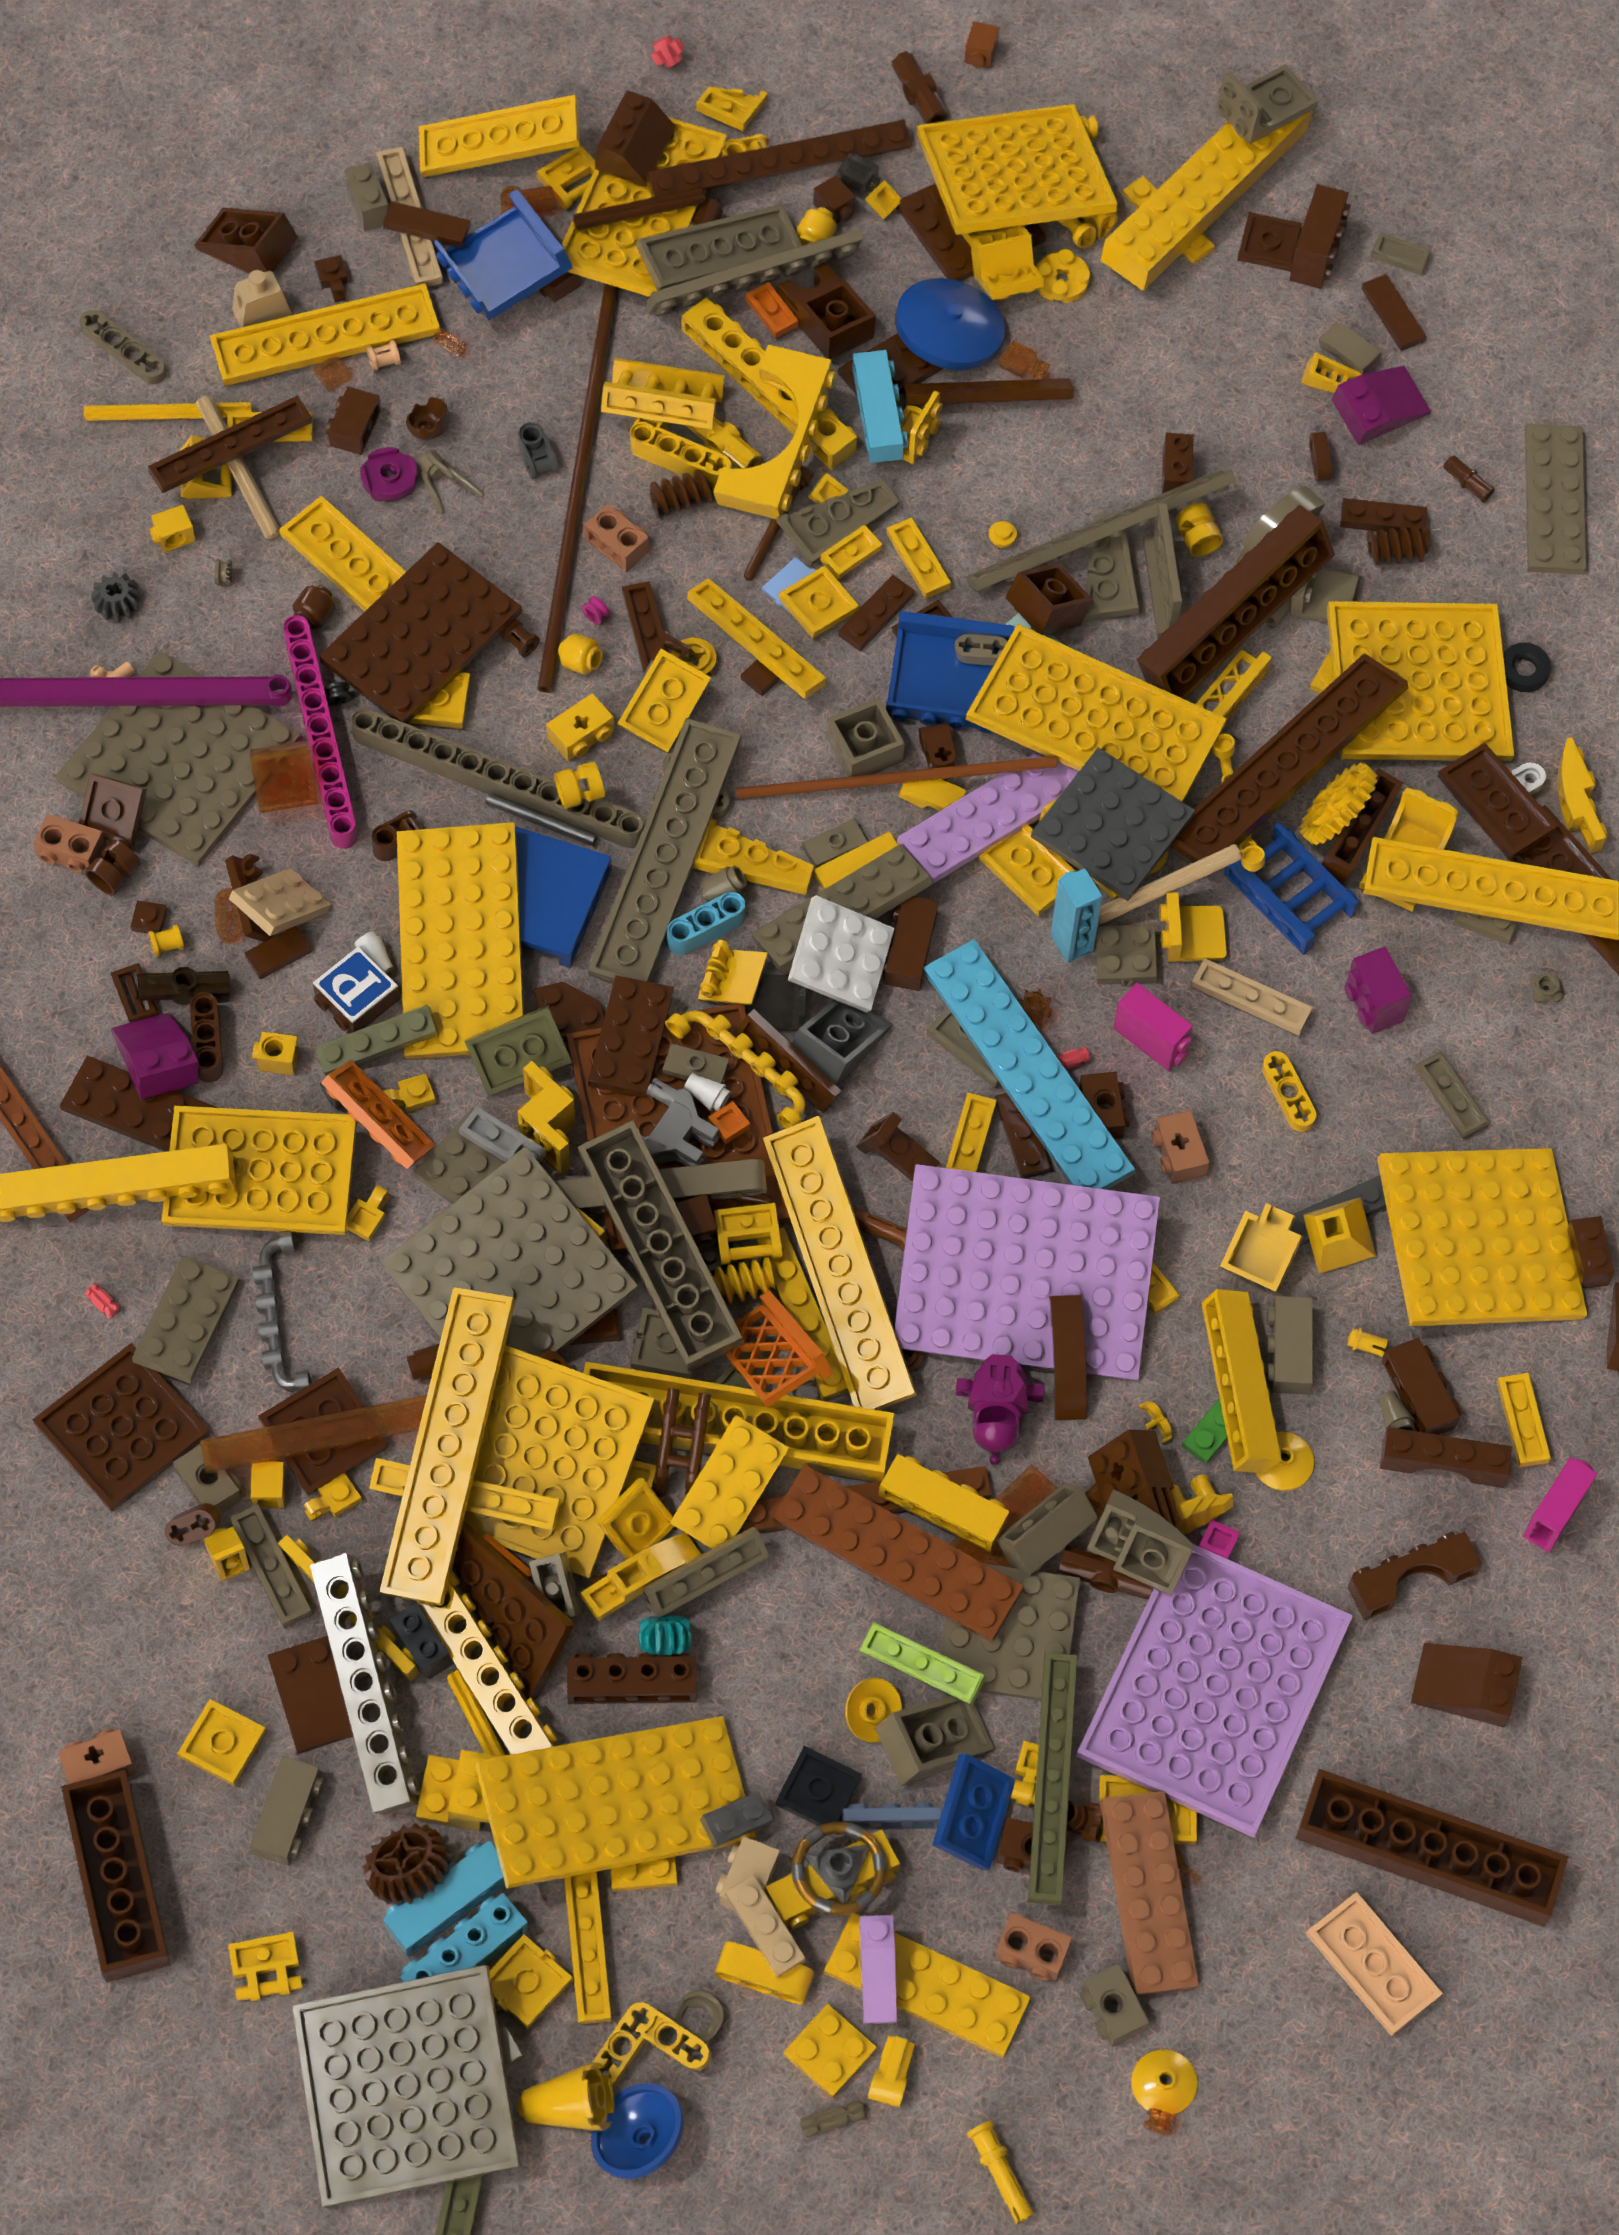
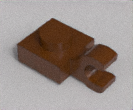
M338 255L314 261L321 288L330 287L334 302L345 300L343 284L349 283L342 256Z

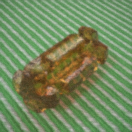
M440 328L434 334V343H441L440 347L452 354L455 352V356L461 357L467 349L466 342L462 341L460 343L461 339L449 332L444 333L445 329Z

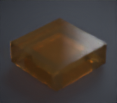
M334 356L313 368V373L328 392L352 379V374L338 356Z

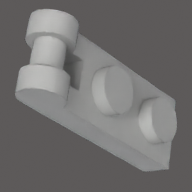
M477 1106L459 1128L460 1135L504 1162L525 1146L537 1161H542L547 1154L542 1146Z

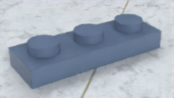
M888 1803L883 1804L881 1808H868L866 1804H853L849 1808H843L842 1822H850L864 1829L937 1828L941 1817V1807H933L931 1803H917L914 1807H901L900 1804Z

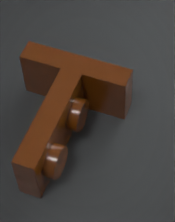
M892 1112L873 1123L856 1147L865 1154L872 1150L876 1151L913 1182L915 1164L937 1167L940 1162L897 1127L902 1118Z

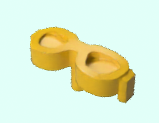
M1145 1401L1138 1405V1408L1144 1409L1153 1419L1145 1424V1428L1148 1430L1157 1425L1163 1436L1162 1444L1172 1440L1170 1424L1163 1417L1158 1405L1152 1401Z

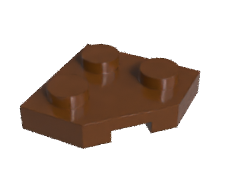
M565 982L534 988L538 1008L541 1009L549 1005L564 1041H567L566 1034L602 1027L604 1015L599 1000Z

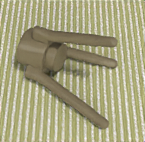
M429 450L419 458L418 465L422 469L419 476L425 482L439 514H443L444 510L430 480L431 478L437 480L445 474L449 478L455 477L478 496H484V492L450 466L435 450Z

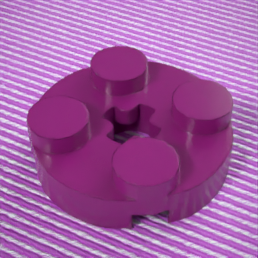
M385 447L373 451L368 455V460L364 465L362 464L360 469L363 488L375 501L399 500L412 494L415 490L418 479L416 463L408 453L406 456L404 453H400L397 448ZM387 470H390L392 474L397 473L392 478L383 477Z

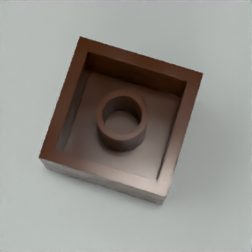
M1060 563L1018 572L1006 596V599L1014 609L1029 623L1035 632L1041 635L1080 626L1093 602V599Z

